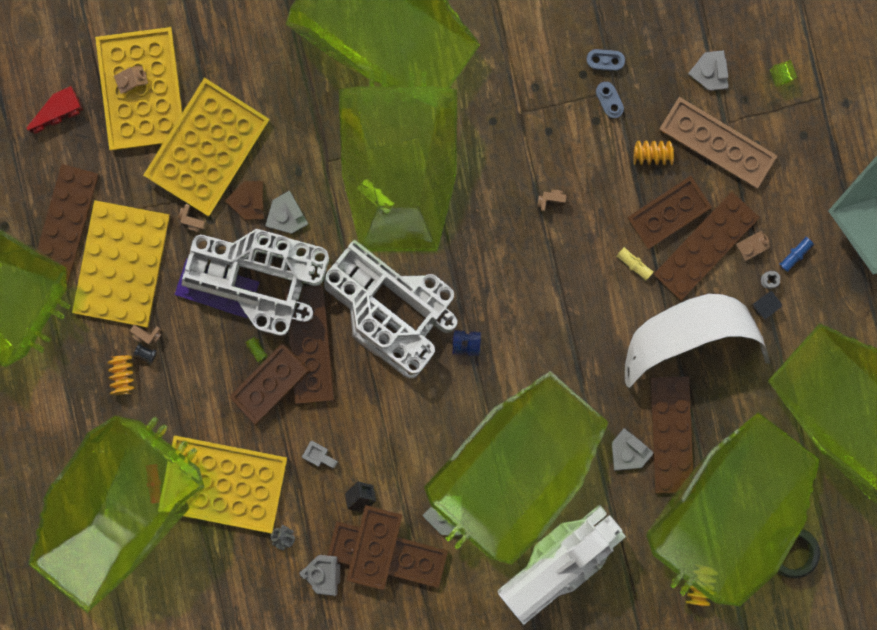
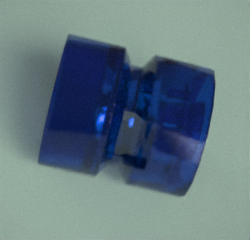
M454 330L452 355L467 353L468 356L479 357L481 332L470 331L469 334H466L465 331ZM462 341H468L467 346L462 345Z

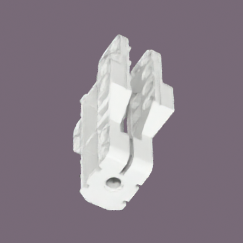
M260 229L253 230L234 243L205 235H198L194 238L182 278V286L238 301L258 330L283 336L288 333L292 319L300 322H308L312 319V308L307 304L296 302V300L299 299L302 283L318 286L323 282L329 256L322 247L289 239ZM268 239V243L260 245L261 240ZM202 241L207 242L205 249L198 248ZM281 244L287 245L285 250H278ZM221 246H225V253L221 255L217 254L218 248ZM300 248L306 249V254L302 257L296 255L297 250ZM258 253L267 255L265 264L255 261ZM319 253L325 255V259L321 262L315 260V256ZM273 257L283 259L281 268L271 266ZM208 259H209V260H211V262H210V266H209V269H208V274H205V270H206L207 263H208ZM227 265H230L227 273V278L224 279L223 277L226 271ZM316 266L318 267L317 274L319 278L317 277L315 280H312L310 275H314ZM239 267L292 280L287 301L234 287ZM297 304H300L297 308L298 310L303 311L304 308H307V312L310 313L309 316H305V319L302 318L300 313H296L297 318H293ZM261 316L267 318V324L264 327L257 325V319ZM284 322L286 329L283 332L276 331V323Z
M356 240L351 242L326 274L324 288L350 309L353 338L374 355L381 357L408 379L418 376L435 352L434 345L425 338L433 325L444 333L452 332L457 325V319L454 314L446 309L454 298V292L447 284L433 274L426 276H400ZM356 266H357L359 269H358V270L356 271V273L352 276V278H350L349 275L353 272V270H354V269L356 268ZM372 278L374 281L371 283L367 290L364 289V287ZM329 279H336L337 283H332ZM425 281H432L434 287L431 289L427 288L424 284ZM383 284L426 317L416 331L373 298L374 294ZM349 290L352 292V295H347L344 291ZM446 292L449 295V300H442L440 293ZM444 312L445 315L441 318L440 322L438 323V318ZM376 315L384 322L382 324L379 323L373 316ZM448 319L452 320L451 325H444ZM389 325L397 333L393 334L390 330L386 328V326ZM425 350L427 353L420 359L421 352ZM393 353H399L401 358H396ZM408 365H414L416 370H411Z
M600 505L583 519L563 522L535 545L527 567L498 590L500 597L523 625L555 598L574 591L601 569L608 555L614 551L612 548L626 537L622 532L623 530L610 515L594 526L607 515Z

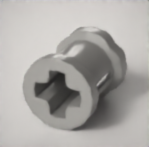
M768 271L761 277V284L767 289L775 288L780 283V275L776 271ZM771 276L774 277V279H773L774 284H773V283H770V284L767 283L768 277H771Z

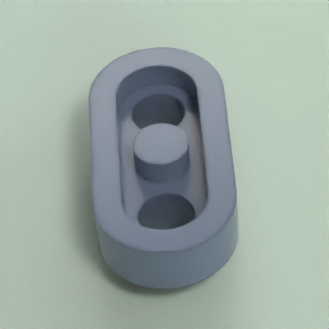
M594 49L588 53L586 62L592 69L618 71L624 66L625 57L619 51ZM593 57H598V58H599V62H598V63H594V62L592 61V58H593ZM614 58L618 60V64L616 65L612 64L611 60Z
M609 82L600 83L596 89V96L606 116L611 119L620 117L624 106L615 87ZM602 89H609V94H603ZM616 105L618 110L612 111L611 106Z

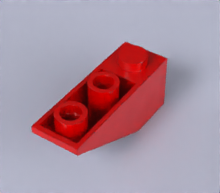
M70 86L54 93L27 126V130L30 133L34 132L36 134L43 131L47 125L51 124L54 126L61 123V119L65 117L72 118L79 115V111L83 110L75 90Z

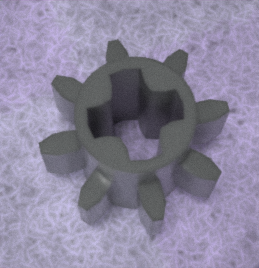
M284 525L281 528H275L271 534L272 545L284 551L285 547H291L295 540L294 531Z

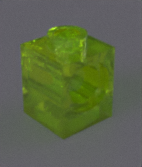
M791 60L773 65L770 68L776 87L792 82L797 78Z

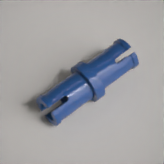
M805 237L795 249L792 248L790 250L791 253L779 265L786 272H789L815 244L808 237Z

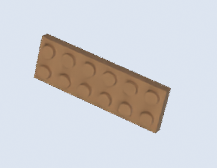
M678 97L659 129L758 189L777 158V155L681 97Z

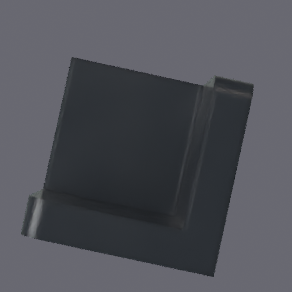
M769 291L751 304L760 319L765 320L780 309L782 304L775 294Z
M357 481L345 493L347 509L363 513L365 505L372 506L376 502L374 485Z

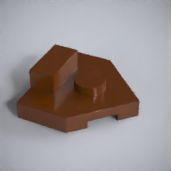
M244 181L226 200L245 220H264L263 181Z

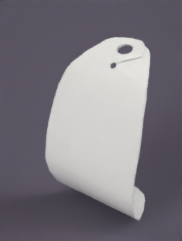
M706 294L686 300L661 312L637 329L628 348L625 363V383L630 388L647 369L659 362L707 342L729 336H742L759 341L765 363L769 364L770 361L763 337L747 307L732 297L721 294Z

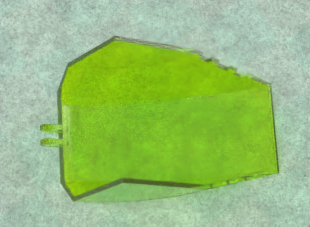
M295 0L290 8L285 24L312 45L352 71L433 107H437L480 46L468 27L460 20L457 12L449 5L448 0Z
M819 323L768 381L822 454L856 487L877 504V349L874 346L861 343L853 337L845 336L841 332Z
M551 371L528 387L520 390L514 396L506 399L500 405L494 407L424 486L431 507L454 526L445 539L447 541L452 540L456 532L459 531L463 536L454 546L457 550L466 539H469L490 559L512 565L544 535L583 486L584 478L589 472L591 461L596 455V449L602 440L609 422Z
M759 412L739 429L735 430L729 437L725 438L719 445L715 446L680 486L646 534L653 556L677 573L670 586L675 588L681 578L687 581L680 591V594L683 596L692 585L714 603L741 606L777 574L805 525L808 517L806 512L811 503L809 498L814 488L812 484L816 478L820 459Z

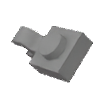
M312 440L302 458L318 467L323 462L334 468L338 462L326 455L328 449Z

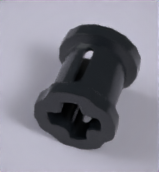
M139 343L134 351L133 358L145 361L147 365L151 366L156 357L157 350L154 349L152 351L144 347L142 343Z

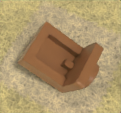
M142 66L130 67L114 76L121 94L127 93L138 86L148 84L146 73Z
M551 190V193L543 192V196H539L537 207H541L540 212L544 213L546 202L565 204L566 195L562 194L563 191Z
M186 204L185 208H181L179 213L180 223L188 225V229L199 232V229L205 230V221L188 217L191 210L190 205Z
M762 231L736 244L745 261L770 248L769 239Z
M134 325L130 330L135 340L140 343L145 341L149 345L156 343L162 335L160 333L162 329L156 327L151 335L137 325Z

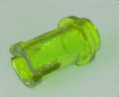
M254 336L245 343L247 345L246 348L250 349L258 362L266 357L267 354L259 344V339H256Z

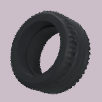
M788 527L778 531L770 540L768 559L771 566L779 574L788 578H802L809 575L817 567L820 560V547L816 538L807 530L798 527ZM791 536L804 539L809 546V558L798 569L785 567L778 557L781 543Z

